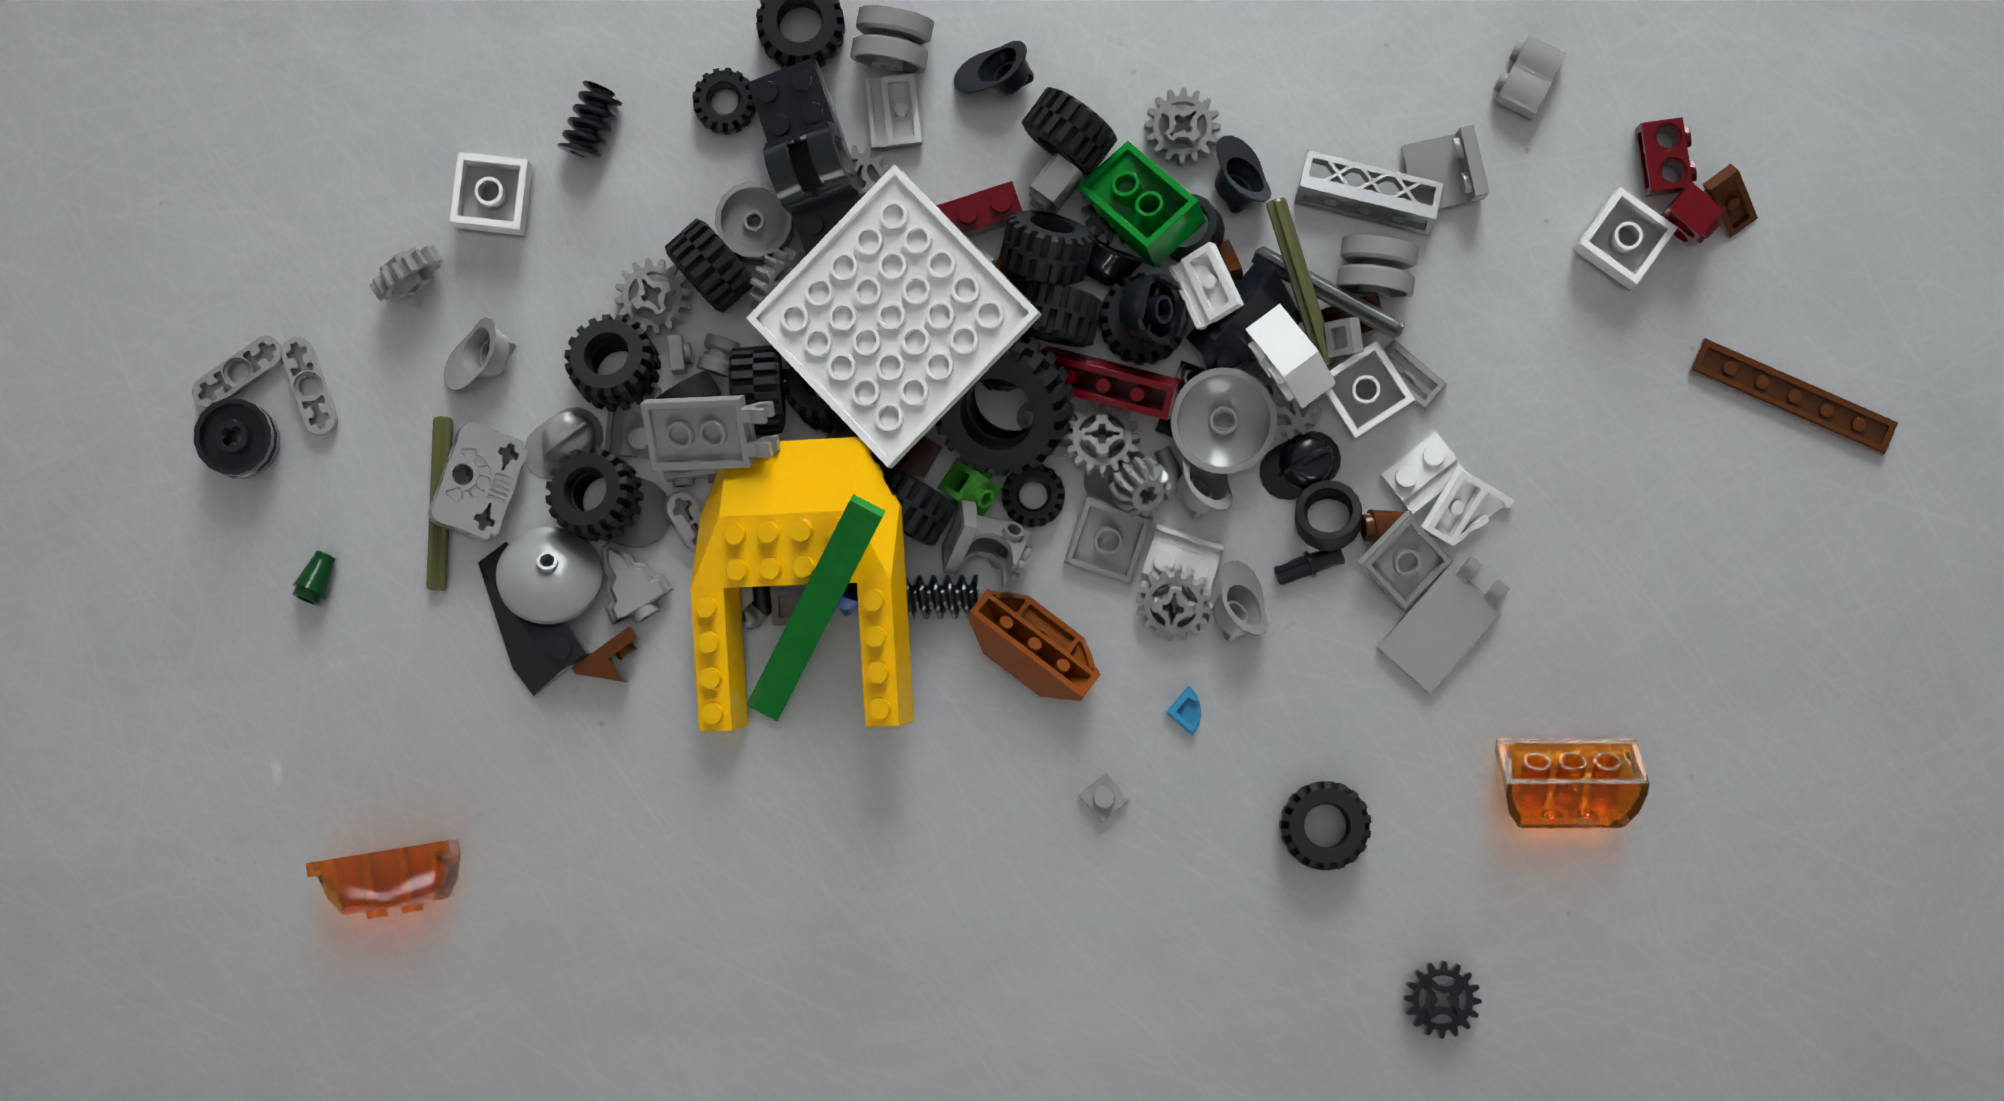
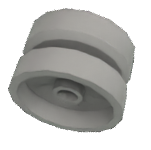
M879 5L859 7L856 28L863 35L853 38L850 58L860 64L880 70L906 74L923 73L926 70L928 51L920 45L931 41L934 21L919 13L895 7Z
M747 181L733 186L722 196L716 208L715 227L719 237L738 259L746 264H765V255L772 258L775 248L783 251L785 246L789 247L794 237L795 222L792 214L784 209L773 186L765 182ZM758 217L760 220V224L757 227L749 226L752 224V218Z
M1376 235L1343 236L1340 256L1352 264L1344 265L1338 269L1336 285L1351 293L1365 296L1378 293L1379 297L1383 298L1412 297L1415 277L1402 269H1409L1417 264L1419 246L1413 242Z

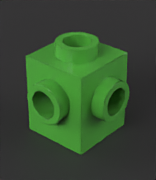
M956 458L937 488L953 498L952 502L957 510L962 500L976 502L977 514L984 516L1002 488L991 481L994 474L990 471H987L986 474L976 471V464L971 468Z

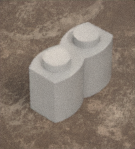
M1531 35L1528 36L1525 43L1518 40L1509 57L1510 60L1515 62L1509 73L1502 71L1493 89L1499 92L1495 101L1533 120L1567 53Z
M1055 153L1029 187V196L1032 199L1030 202L1031 206L1037 211L1057 214L1081 183L1082 172L1060 154Z

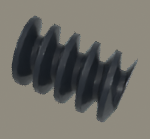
M585 80L583 85L589 91H580L578 93V98L584 104H575L572 108L579 117H569L567 123L574 130H564L562 132V136L569 143H558L557 146L566 152L582 158H601L602 154L594 146L595 144L606 145L607 141L599 135L600 131L611 132L612 128L604 121L605 119H617V115L610 110V107L622 106L623 103L615 97V93L611 90Z
M917 575L914 585H911L907 576V607L911 620H915L918 610H921L924 619H929L932 609H935L938 619L944 618L947 609H949L952 619H957L960 610L963 609L968 619L967 614L978 601V575H973L970 585H967L964 575H959L956 585H953L950 575H945L942 585H939L936 575H931L928 585L924 584L921 575Z

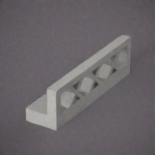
M1307 150L1294 203L1430 235L1437 219L1444 183ZM1312 163L1326 166L1332 175L1325 179L1309 176ZM1351 172L1360 174L1366 183L1360 187L1350 186L1344 179V176ZM1384 181L1393 182L1400 192L1393 196L1382 193L1377 185ZM1419 189L1434 192L1432 204L1427 205L1417 202L1411 193Z

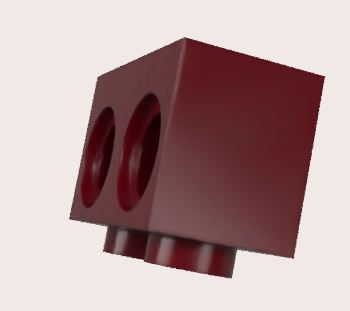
M1683 117L1639 124L1635 132L1645 197L1680 193L1697 180L1696 165L1694 160L1689 161L1687 148L1691 147L1692 144L1689 126H1684ZM1659 132L1668 133L1673 140L1672 147L1666 148L1658 143L1657 134ZM1670 166L1677 171V182H1669L1663 177V167Z
M1692 182L1676 196L1660 215L1678 227L1673 235L1688 247L1695 240L1701 244L1720 226L1721 222L1717 218L1724 210Z

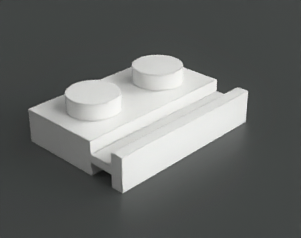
M915 73L882 76L873 79L864 78L872 150L884 147L921 145L922 134Z
M1206 243L1182 258L1178 264L1168 267L1172 277L1180 284L1182 290H1179L1182 299L1185 300L1186 307L1196 329L1204 330L1212 322L1219 321L1244 305L1215 243Z
M1435 431L1383 472L1380 477L1408 511L1414 514L1444 490L1457 467L1466 472L1467 469L1462 466L1452 450Z
M1157 524L1141 574L1149 576L1153 570L1161 575L1163 565H1167L1170 572H1173L1177 564H1181L1182 573L1187 574L1191 568L1195 569L1194 579L1197 580L1205 577L1206 582L1203 589H1211L1224 546Z

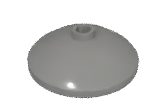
M1214 368L1194 376L1178 393L1171 415L1172 435L1183 456L1198 468L1217 474L1240 472L1256 464L1269 450L1277 429L1276 408L1268 390L1252 375L1234 368ZM1222 413L1228 414L1231 418L1230 424L1226 427H1222L1217 423V417Z
M559 527L537 528L518 536L505 548L496 568L497 589L504 604L520 618L538 624L562 623L585 612L597 598L603 580L601 560L593 545L587 539H583L567 529ZM545 561L553 562V564L549 567H545L542 565V563Z

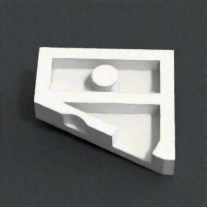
M1457 467L1423 522L1422 527L1427 532L1454 546L1465 539L1472 530L1479 529L1488 523V517L1501 508H1510L1515 500Z

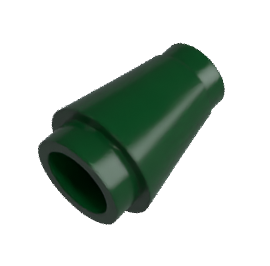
M316 551L314 557L311 558L294 582L293 586L295 589L293 595L307 603L319 606L321 599H326L334 567L333 564L336 559L324 552Z

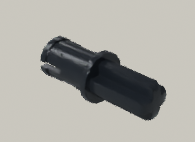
M1341 549L1334 551L1317 550L1312 553L1304 551L1303 556L1276 565L1274 567V574L1278 583L1284 585L1309 575L1314 578L1318 572L1345 564V559Z

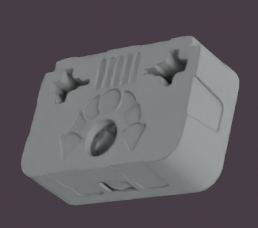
M469 422L463 425L456 433L429 507L428 516L432 523L479 541H488L497 536L502 526L507 506L515 490L520 470L527 456L528 449L523 448L524 441L494 431L478 423ZM509 447L511 448L510 454L515 459H511L502 467L503 456L498 454V451ZM463 467L466 469V475L470 479L469 481L462 482L460 485L456 483L457 477L452 474L453 471H458ZM487 509L486 520L491 522V526H486L480 530L478 528L479 522L474 520V516H480Z

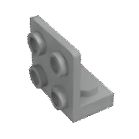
M1474 124L1460 127L1456 134L1410 143L1401 147L1406 174L1444 183L1439 209L1484 200L1489 194ZM1419 189L1411 193L1417 202L1427 205L1432 204L1434 192Z

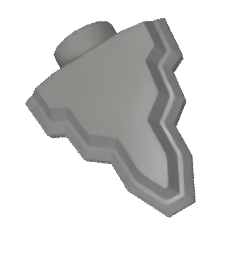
M612 540L601 546V563L608 577L604 591L609 602L605 610L612 625L629 617H632L635 623L638 624L659 612L661 608L657 601L674 590L663 574L655 575L647 564L636 563L628 550Z

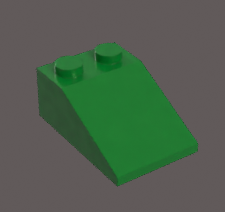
M1129 141L1124 143L1077 186L1078 191L1122 239L1154 268L1206 223L1199 200Z

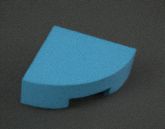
M1188 686L1166 711V714L1193 736L1200 724L1201 708L1196 693Z

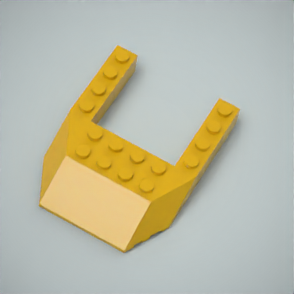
M859 437L780 441L781 449L779 451H773L771 458L755 457V464L751 468L718 469L700 516L690 589L699 731H732L748 726L740 587L807 585L853 494L886 511L849 582L857 583L865 727L901 726L914 722L902 506L896 495H892L886 484L882 469L871 456V449Z

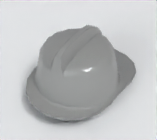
M487 317L481 319L450 354L444 371L446 385L449 389L458 391L466 388L477 377L499 375L504 370L509 357L516 348L515 342L497 330L493 319Z
M580 407L567 408L538 426L526 440L524 448L528 449L525 459L528 468L536 476L544 479H553L554 476L550 474L552 468L558 469L561 466L559 460L563 456L570 458V451L578 449L583 452L584 447L590 446L596 450L598 447L600 448L603 441V429L598 418L590 411Z
M1181 453L1183 472L1177 482L1176 490L1180 500L1188 507L1190 515L1193 518H1198L1212 510L1225 511L1231 507L1233 498L1227 474H1217L1202 470L1189 462Z
M1231 560L1224 564L1220 571L1221 593L1213 605V617L1222 629L1224 638L1228 641H1233L1247 634L1260 636L1266 632L1268 627L1260 582L1255 573L1246 564Z

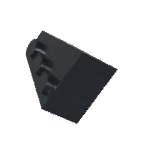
M1259 253L1251 260L1254 264L1240 280L1236 278L1233 281L1244 305L1219 321L1212 322L1204 330L1194 327L1186 337L1198 360L1207 370L1214 368H1236L1252 357L1254 354L1248 347L1252 340L1246 328L1278 304L1282 305L1297 325L1302 322L1299 310L1277 270Z

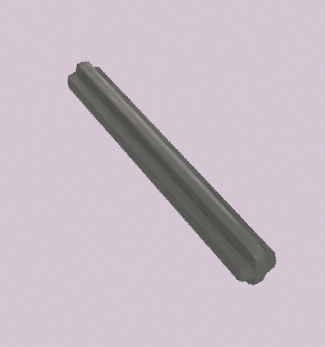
M1265 246L1257 248L1253 258L1259 253L1277 270L1282 280L1290 283L1282 255ZM1308 270L1317 299L1351 317H1359L1360 322L1391 339L1401 335L1405 326L1403 320Z

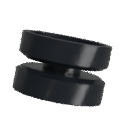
M225 398L212 403L200 414L194 427V445L199 458L210 469L233 479H249L264 473L274 463L280 450V432L275 420L263 408L242 398ZM237 434L242 437L239 444L234 443V437Z

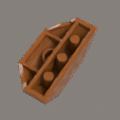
M987 589L967 614L983 654L1041 697L1081 701L1100 676L1098 668L1094 665L1093 657L1085 638L1029 595L996 592L995 590Z

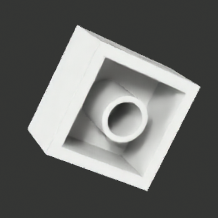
M458 152L449 222L458 229L525 236L533 172L531 163L526 159Z
M1619 187L1606 202L1573 250L1631 290L1641 280L1678 227L1625 189Z
M1278 304L1246 328L1252 340L1248 347L1258 359L1257 362L1269 378L1272 376L1275 380L1276 386L1288 402L1294 398L1300 407L1304 408L1336 384L1317 348L1281 304Z
M1377 340L1364 348V352L1353 355L1331 369L1330 372L1336 384L1324 392L1353 439H1356L1415 401V398Z

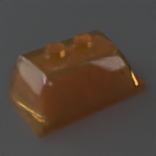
M1496 739L1495 753L1509 814L1520 828H1622L1639 813L1648 795L1650 783L1637 739Z
M446 840L306 863L308 877L318 878L327 900L342 915L366 912L367 919L388 916L387 908L401 906L402 913L423 910L422 903L450 897L458 879L461 853L459 840Z

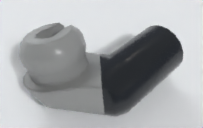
M769 586L752 587L754 600L744 611L741 610L743 628L753 630L759 627L771 614L772 603Z

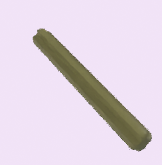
M1284 197L1276 198L1267 202L1266 207L1308 339L1317 348L1326 365L1330 366L1336 362V358H1328L1324 319L1287 200Z
M438 416L433 419L430 504L452 447L453 420L446 416ZM430 519L426 587L432 591H443L447 588L449 529L432 523Z

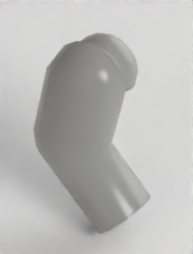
M1169 445L1156 451L1154 454L1158 463L1167 470L1172 488L1166 493L1167 497H1172L1177 492L1176 486L1182 470Z

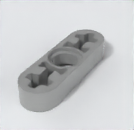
M262 336L247 345L195 382L192 389L195 402L207 408L214 402L237 396L283 363L281 357L282 343L271 336ZM266 344L270 348L275 346L276 349L272 352L275 358L271 361L266 358L259 360L256 364L261 369L256 372L255 366L246 359V356L251 354L252 358L257 359L263 354L261 348L263 345ZM236 363H244L248 368L247 378L239 383L233 382L229 375L231 367ZM220 374L225 383L232 387L228 392L223 386L214 392L216 396L214 401L208 398L202 399V396L205 394L203 388L205 385L208 384L211 387H216L222 383L217 379V376Z
M292 337L283 344L281 357L299 411L308 431L317 436H327L336 429L338 416L318 357L310 342L301 337ZM298 345L302 349H307V353L302 355L304 365L310 367L313 364L314 369L301 371L295 376L294 371L301 370L296 359L290 358V354L294 353V346ZM307 377H314L319 383V389L313 396H304L300 391V384ZM324 397L325 403H318L321 413L329 415L330 419L325 421V427L321 429L317 424H312V420L317 418L314 407L309 406L306 409L305 404L316 403Z

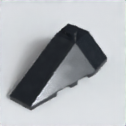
M505 542L479 561L478 565L512 668L531 694L536 696L591 653L567 621L556 624L530 622L514 614L504 604L497 589L496 568L501 554L509 545Z

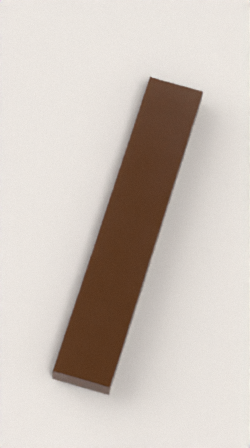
M1706 338L1702 339L1689 369L1691 373L1881 456L1885 455L1898 425V422Z

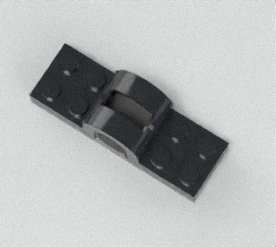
M814 58L747 82L768 142L763 148V154L770 180L782 206L793 216L805 255L864 196L820 64Z

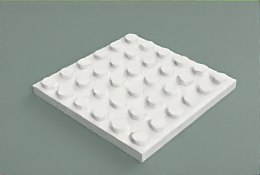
M893 165L746 318L888 468L892 469L1042 314L898 166Z

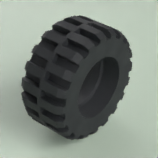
M1021 336L935 424L938 434L946 435L947 440L944 444L948 450L952 452L955 449L961 455L958 460L965 465L969 461L976 464V471L986 474L989 469H992L995 476H1007L1011 469L1015 475L1026 473L1030 466L1036 468L1045 461L1047 456H1051L1071 425L1069 421L1074 415L1075 405L1070 402L1074 396L1073 385L1065 384V380L1069 375L1064 366L1058 368L1054 362L1057 357L1051 351L1047 354L1039 350L1041 344L1033 339L1027 344L1022 342L1023 337ZM986 379H1002L1016 385L1030 401L1033 410L1032 424L1026 429L1012 431L999 428L990 423L977 406L975 399L976 385Z

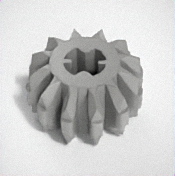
M1134 456L1131 464L1128 465L1122 462L1123 469L1121 472L1113 473L1115 481L1109 487L1113 494L1114 502L1120 509H1123L1133 517L1139 513L1147 517L1150 509L1159 510L1158 504L1161 501L1169 500L1166 492L1172 486L1168 479L1167 470L1149 456L1143 459Z

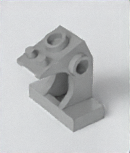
M962 500L941 547L943 573L957 575L962 563L967 558L981 556L988 558L990 564L1001 571L1002 587L1006 588L1010 579L1017 582L1020 573L1014 571L1015 567L1022 570L1032 548L1026 546L1032 532L1026 530L1017 522L977 515L976 502Z

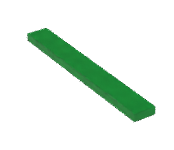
M855 494L852 495L747 702V706L778 721L883 518L885 510Z

